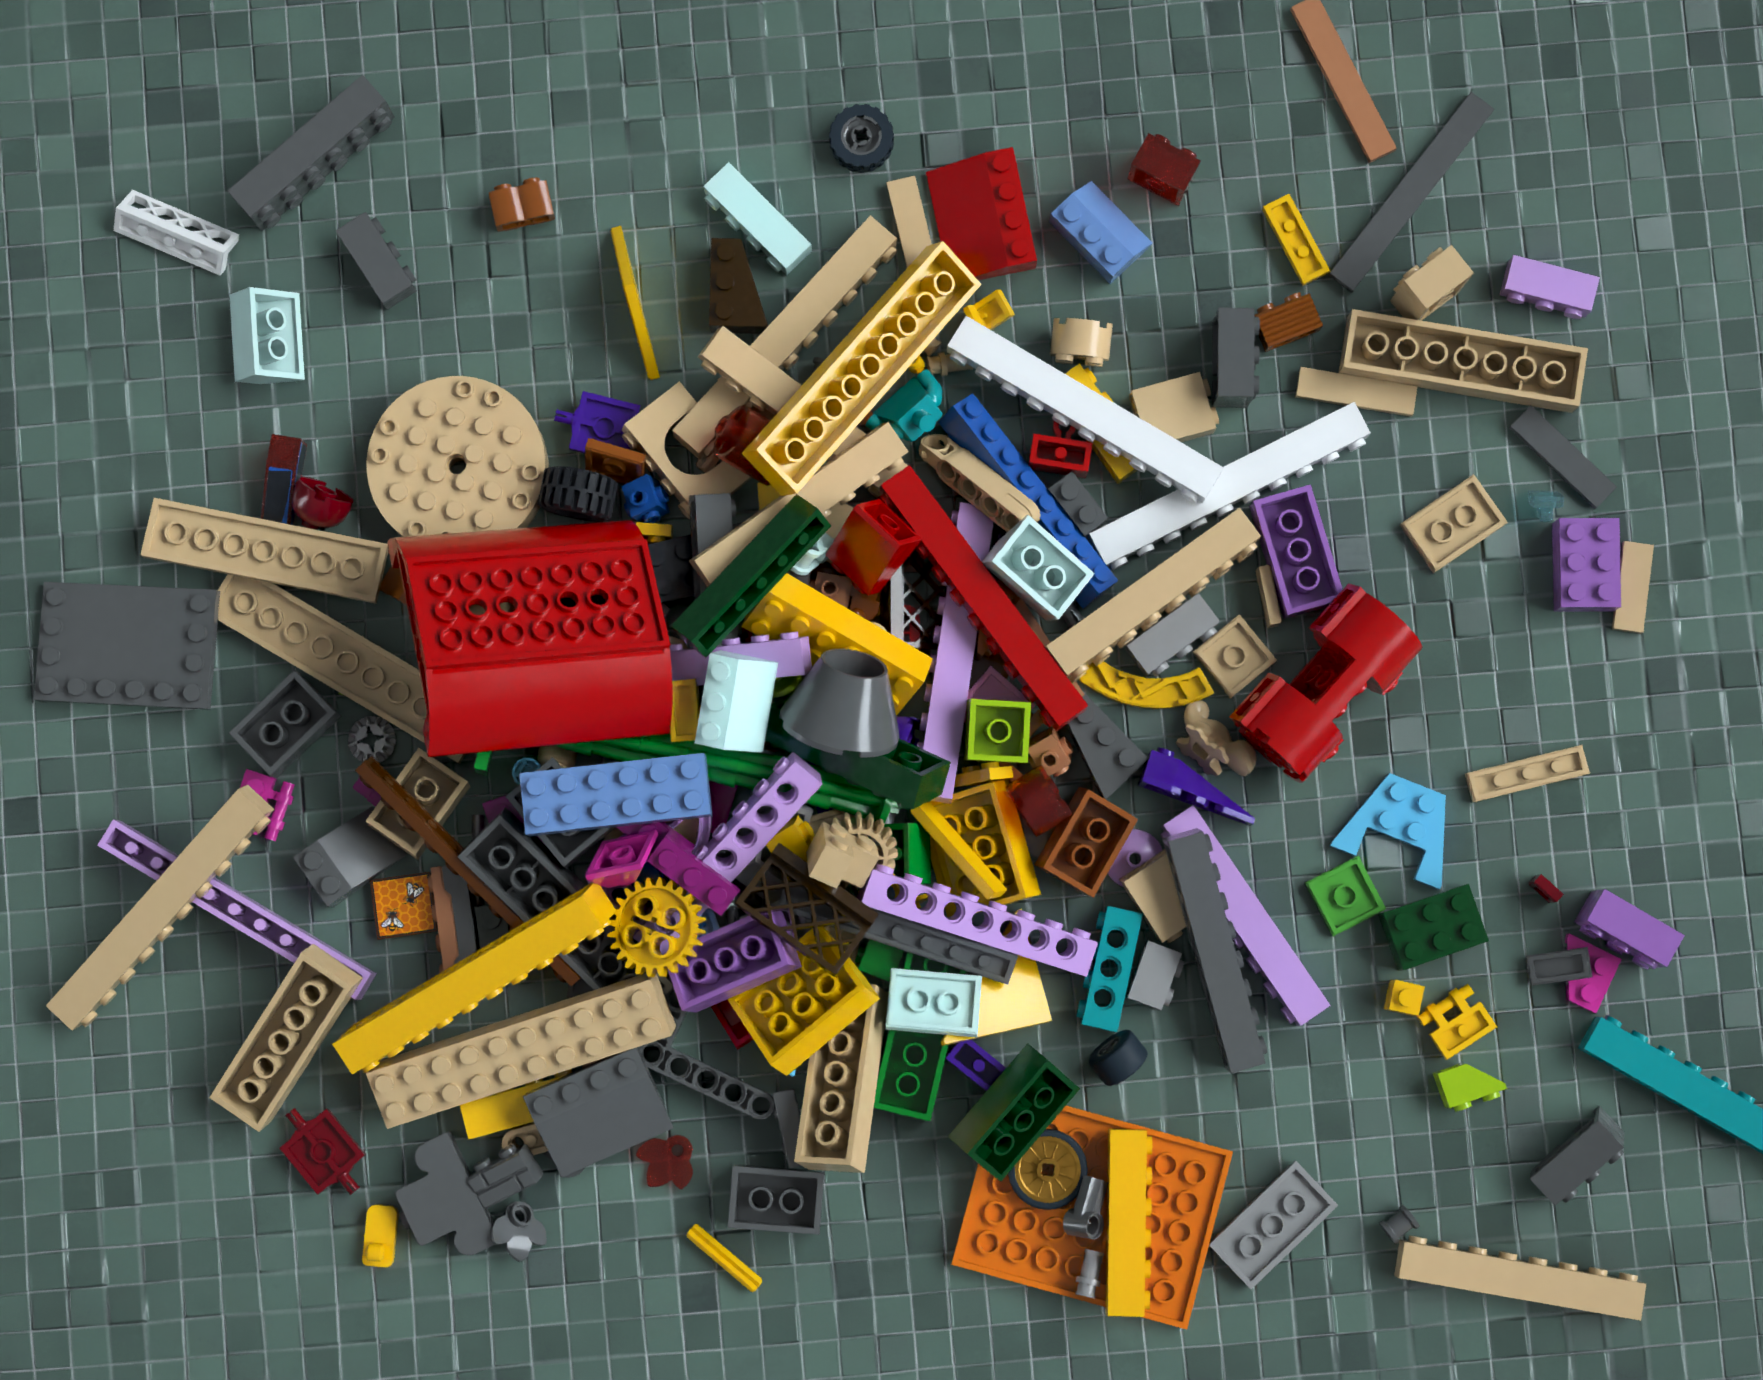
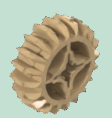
M859 811L856 812L855 818H850V815L846 812L842 822L834 817L833 823L844 827L849 834L856 837L866 834L873 837L880 844L876 845L879 859L874 869H876L877 864L894 869L896 864L893 858L898 856V851L894 848L897 845L895 837H891L892 829L884 827V821L881 818L874 822L873 815L869 813L865 819H862L861 812ZM841 880L840 887L846 889L848 885H852V891L856 893L858 890L857 886Z

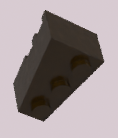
M711 238L709 309L711 333H715L718 328L724 326L732 333L761 334L768 327L742 240L737 238Z

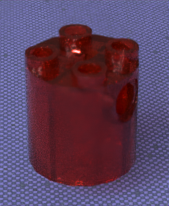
M741 405L735 408L728 416L722 417L715 428L714 434L716 438L713 447L715 457L766 486L771 485L742 454L771 420L748 406Z

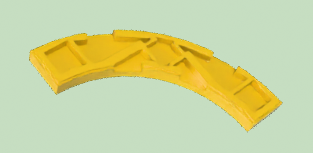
M1102 662L1098 666L1091 663L1086 674L1079 679V681L1094 692L1110 700L1138 708L1163 709L1185 706L1214 694L1201 668L1179 676L1153 679L1132 675L1118 670L1106 662Z

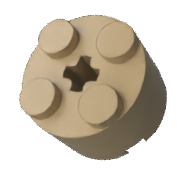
M1054 318L1050 355L1056 357V363L1073 364V359L1085 360L1086 366L1102 367L1103 361H1109L1113 324L1107 323L1106 328H1101L1100 321L1066 318V324H1059L1060 318Z

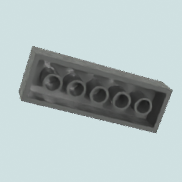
M361 75L227 191L261 231L266 228L270 229L280 221L281 215L286 210L296 208L303 201V196L311 189H318L325 182V177L329 173L344 167L350 155L355 151L360 152L366 148L372 136L377 132L382 133L387 130L395 116L386 100Z

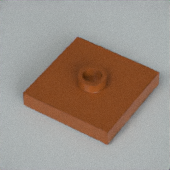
M588 438L585 445V470L606 475L622 485L645 475L646 454Z

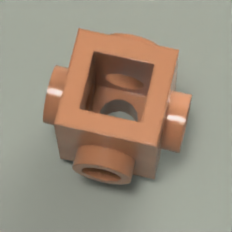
M1050 727L1029 739L1030 756L1028 760L1035 772L1041 771L1044 778H1047L1052 774L1054 777H1057L1069 769L1068 765L1071 764L1073 748L1065 736L1061 738L1058 732L1053 727Z

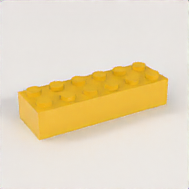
M788 573L746 615L742 624L743 628L755 635L769 634L770 640L780 639V633L798 631L799 637L809 636L812 667L820 656L830 649H851L876 657L888 669L896 716L925 682L933 659Z

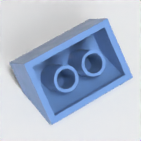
M1092 181L1073 192L1050 215L1049 223L1109 284L1117 279L1153 244Z

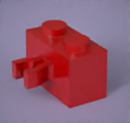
M1054 421L1053 432L1055 437L1033 434L1028 465L1032 470L1061 475H1067L1072 471L1076 477L1086 478L1093 443L1072 440L1071 437L1074 435L1076 428L1071 425L1065 434V438H1061L1062 431L1059 429V423Z

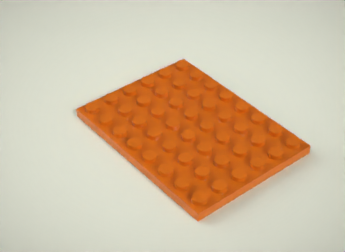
M1066 1105L1046 1129L1061 1131L1072 1137L1079 1144L1086 1157L1087 1176L1107 1182L1108 1129L1147 1130V1136H1152V1155H1147V1167H1152V1185H1146V1198H1151L1152 1202L1151 1216H1146V1229H1151V1247H1145V1260H1150L1151 1262L1150 1278H1145V1291H1150V1309H1145L1143 1318L1187 1330L1233 1151ZM1044 1163L1042 1165V1175L1051 1176L1054 1165ZM978 1164L951 1265L1105 1307L1107 1190L1100 1212L1104 1220V1228L1100 1237L1093 1240L1067 1235L1063 1229V1218L1069 1209L1074 1208L1076 1198L1069 1204L1057 1209L1045 1210L1032 1207L1021 1200L1014 1192L1008 1174L1000 1182ZM1085 1249L1104 1253L1098 1280L1101 1282L1100 1287H1096L1095 1299L1075 1294L1079 1283L1076 1282V1278L1081 1274Z

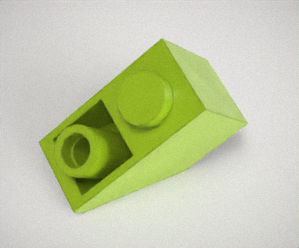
M1464 1063L1433 1073L1444 1107H1453L1455 1112L1472 1107L1471 1101L1481 1097L1483 1102L1496 1099L1501 1096L1499 1091L1507 1089L1504 1082Z

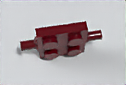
M296 1108L287 1113L285 1117L288 1118L297 1130L291 1139L280 1147V1150L316 1194H321L331 1184L337 1182L343 1185L349 1195L358 1190L360 1186H358L349 1173L353 1166L366 1154L333 1113L327 1108L316 1118L305 1121Z

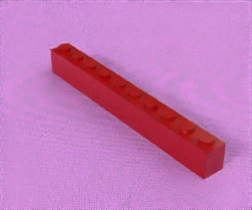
M908 465L881 484L879 490L881 495L878 498L922 538L915 548L923 559L927 557L934 567L931 569L939 582L943 583L945 581L952 591L949 594L958 607L963 605L970 614L967 616V619L976 631L982 630L987 637L985 643L994 655L999 654L1005 662L1003 668L1012 679H1018L1023 686L1021 692L1026 700L1031 703L1035 702L1041 710L1039 716L1048 728L1052 726L1057 732L1085 712L1088 707L1086 701L912 467Z

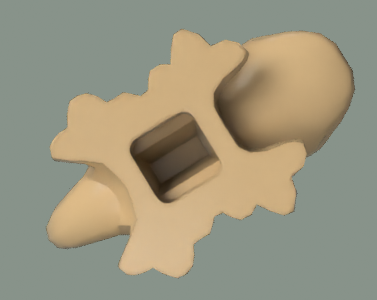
M1199 700L1187 704L1184 712V723L1189 737L1179 738L1176 741L1181 753L1196 759L1198 765L1203 767V771L1207 775L1218 776L1221 774L1222 769L1219 760L1227 764L1238 775L1247 776L1250 774L1257 762L1256 752L1252 745L1245 740L1232 742L1228 729L1217 720L1208 719L1209 707L1206 702Z

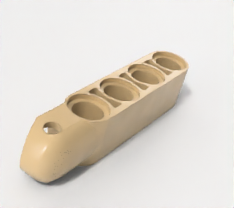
M932 434L921 439L919 446L920 457L936 470L939 478L1003 530L1008 532L1026 515L1032 517L1036 522L1040 520V510L1031 499L969 450L961 448L943 434ZM940 440L944 442V446L940 444Z

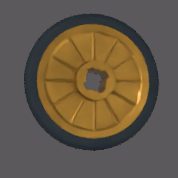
M1046 1129L1011 1169L1008 1177L1014 1192L1028 1205L1045 1210L1057 1209L1069 1204L1077 1197L1083 1176H1087V1161L1082 1148L1072 1137L1061 1131ZM1044 1163L1054 1165L1051 1176L1042 1175V1165Z

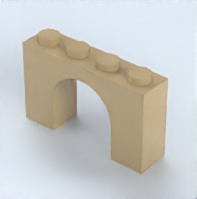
M679 381L626 422L622 428L624 433L622 438L631 449L636 448L640 453L646 454L645 467L651 473L655 471L662 479L660 485H662L668 495H675L680 502L678 505L680 510L690 519V495L731 493L732 495L751 480L755 473L737 451L712 470L699 475L681 472L671 464L665 452L666 434L697 404L695 399Z

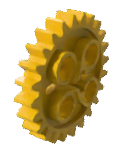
M648 877L646 878L645 886L641 882L636 881L634 882L636 891L625 888L624 891L627 898H616L620 908L616 909L614 913L616 920H610L611 923L609 924L615 927V931L607 934V937L616 938V942L610 948L621 950L616 957L617 960L623 961L627 959L625 968L633 969L636 966V974L643 975L646 971L648 977L654 978L658 972L659 976L667 977L668 969L671 973L677 974L678 963L685 967L689 966L686 959L687 955L697 957L696 952L692 949L693 946H703V943L697 939V935L705 934L706 931L698 928V924L706 921V918L696 914L703 907L698 904L692 905L696 897L692 894L686 895L687 891L681 886L677 888V883L671 879L667 883L665 878L658 877L655 883L654 879ZM651 900L653 910L650 914L646 915L644 913V905L647 901ZM678 910L680 921L673 926L671 915ZM637 916L643 920L656 923L661 927L676 931L680 934V937L677 939L668 934L658 932L653 928L638 924L633 921V917ZM640 929L642 939L639 943L635 944L633 934L636 930ZM667 939L669 950L662 955L660 945Z

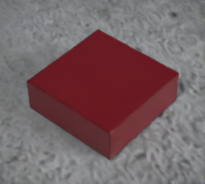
M1542 874L1535 875L1529 881V886L1548 903L1558 902L1564 895Z

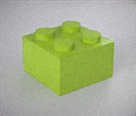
M968 699L964 760L1028 763L1031 702Z

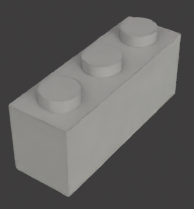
M1198 593L1129 643L1125 650L1145 677L1151 673L1156 677L1170 667L1167 661L1177 656L1180 660L1193 650L1191 646L1193 642L1199 638L1204 642L1217 633L1214 627L1220 621Z

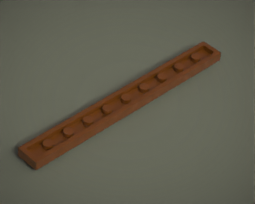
M372 756L355 770L360 775L361 782L368 788L374 789L381 796L383 804L390 810H395L403 818L404 825L409 830L417 832L424 839L426 847L431 852L438 853L446 861L447 868L455 875H460L467 882L469 890L474 895L481 896L489 904L490 911L496 917L503 918L510 925V930L524 923L508 905L458 858L463 847ZM559 955L554 957V961L549 964L553 968L554 975L561 982H567L571 987L581 978Z

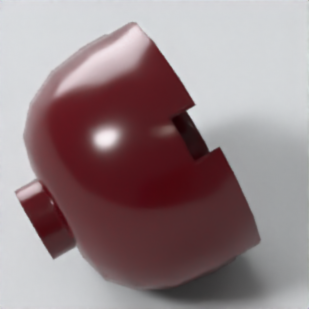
M302 476L296 482L293 490L292 508L295 514L303 520L301 524L306 528L318 530L321 527L328 529L338 526L345 520L350 512L353 499L338 488H336V491L325 487L327 483L321 480Z

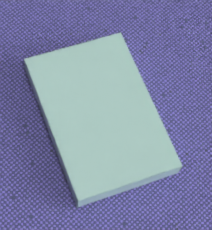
M891 968L885 1030L977 1038L982 976Z

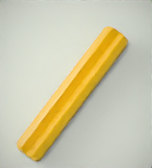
M694 1224L687 1232L686 1236L750 1292L756 1291L762 1284V1278L701 1226Z

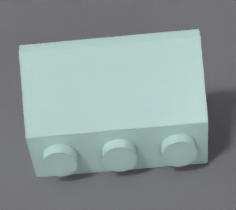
M248 287L230 294L235 382L268 384L305 380L299 293Z
M1026 515L1000 538L982 560L984 566L1046 621L1059 620L1095 574L1029 515Z
M723 650L710 653L695 744L723 750L763 752L778 662Z

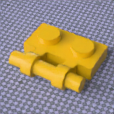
M1468 984L1460 989L1454 988L1448 992V997L1437 1004L1431 1003L1426 1007L1425 1012L1417 1016L1423 1026L1432 1021L1438 1026L1429 1036L1445 1060H1448L1497 1028V1025L1481 1001H1478L1471 1007L1465 999L1474 994ZM1456 1006L1461 1013L1447 1022L1443 1014Z

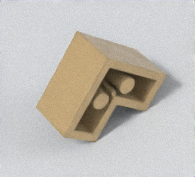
M822 822L806 851L809 877L836 889L841 880L863 888L879 859L877 846L871 839L865 836L856 837L849 834L841 825L835 823L829 825Z

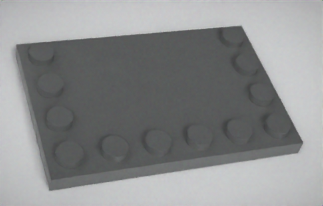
M44 582L34 700L211 710L220 591L212 589Z

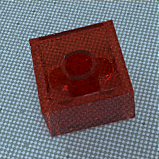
M1148 133L1131 164L1127 179L1179 206L1196 176L1201 160L1197 159V155L1189 149L1181 148L1180 150L1170 145L1171 142L1166 137L1159 134L1153 136Z

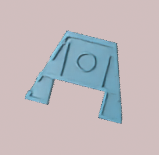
M1389 773L1354 816L1346 823L1339 834L1331 841L1330 847L1356 856L1365 831L1369 828L1423 850L1424 852L1413 880L1440 890L1442 886L1446 795Z

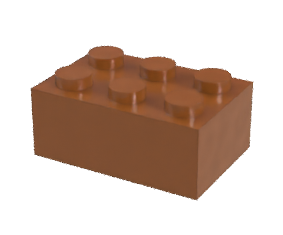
M1078 787L1034 865L1080 893L1094 898L1138 819L1091 790Z

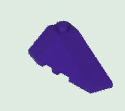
M1158 747L1157 751L1151 750L1149 752V759L1145 762L1137 786L1249 826L1254 824L1255 818L1184 762L1174 758V752Z

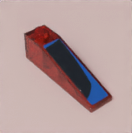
M271 435L266 462L261 519L290 525L294 523L295 512L292 508V494L296 482L302 477L307 444L301 438Z

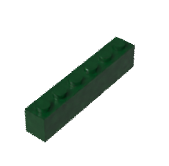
M796 494L678 617L671 627L685 643L706 658L831 527L830 523L817 507Z

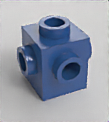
M645 474L621 486L626 499L624 507L631 519L642 523H656L661 520L662 516L670 513L667 505L669 501L668 494L660 485V481L650 475Z

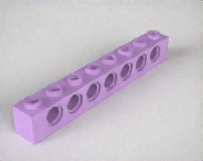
M794 752L787 758L785 756L782 757L775 764L774 772L767 780H760L753 789V795L746 802L741 801L735 807L732 813L733 817L726 824L721 823L714 830L713 838L706 846H699L693 855L728 881L732 882L822 785L820 773ZM785 783L793 786L788 792L777 790L780 785ZM761 806H770L772 808L767 814L757 812ZM741 828L752 830L747 836L737 834V831ZM721 850H729L732 852L726 858H721L716 855ZM697 898L692 903V905L698 904L703 907L696 913L697 916H701L708 908L707 905ZM653 903L644 911L646 915L650 914L653 910ZM678 910L671 915L673 926L680 921ZM637 916L633 918V921L638 924L653 928L658 932L668 934L677 939L680 937V934L676 931L661 927L656 923L643 920ZM640 929L636 930L633 934V938L638 942L642 939ZM667 939L660 945L661 954L669 950Z
M877 864L876 869L873 868L863 888H859L856 898L868 907L1085 977L1088 975L1098 942L1090 939L1091 933L1073 928L1071 933L1062 930V923L1047 918L1045 923L1034 921V914L1019 909L1017 914L1006 911V905L991 900L989 905L978 902L979 896L962 891L961 896L950 893L951 887L936 882L933 883L932 887L921 884L923 878L905 873L904 878L893 875L895 869L881 864ZM892 884H898L900 887L899 895L894 899H889L887 897L888 887ZM921 893H926L928 896L926 906L917 908L915 904L916 897ZM954 902L956 905L955 914L951 917H945L944 907L946 904ZM978 911H982L984 914L983 923L979 926H973V915ZM1010 920L1012 923L1011 932L1007 935H1002L1000 932L1001 924ZM1038 929L1040 932L1038 942L1030 944L1028 941L1030 932ZM1066 938L1068 942L1067 949L1063 953H1057L1056 945L1058 941Z

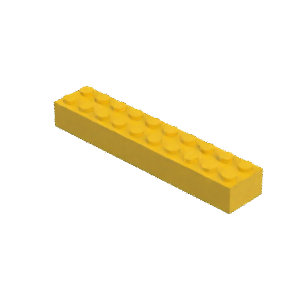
M943 241L926 246L746 447L742 454L781 496L797 494L982 284Z
M592 882L351 1025L332 1045L351 1074L361 1069L366 1073L380 1064L379 1061L384 1057L392 1058L404 1050L403 1046L411 1041L415 1044L424 1039L433 1028H443L454 1020L453 1017L460 1012L463 1015L470 1012L485 997L487 1000L494 998L510 982L512 985L521 982L528 977L527 973L534 968H537L539 971L554 961L553 958L558 954L562 953L564 956L579 946L578 943L585 938L588 941L594 939L604 932L603 928L611 923L610 917L616 912V909L602 887Z

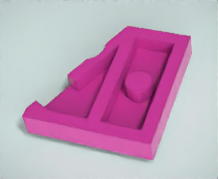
M1566 934L1565 944H1567V950L1588 947L1593 976L1592 978L1568 981L1566 985L1567 1001L1597 1014L1622 959L1571 934Z

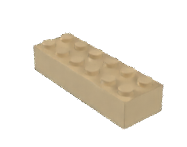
M315 944L302 951L209 1098L260 1132L272 1122L363 978Z
M876 984L870 985L880 999L809 1057L794 1162L808 1170L865 1173L889 995Z

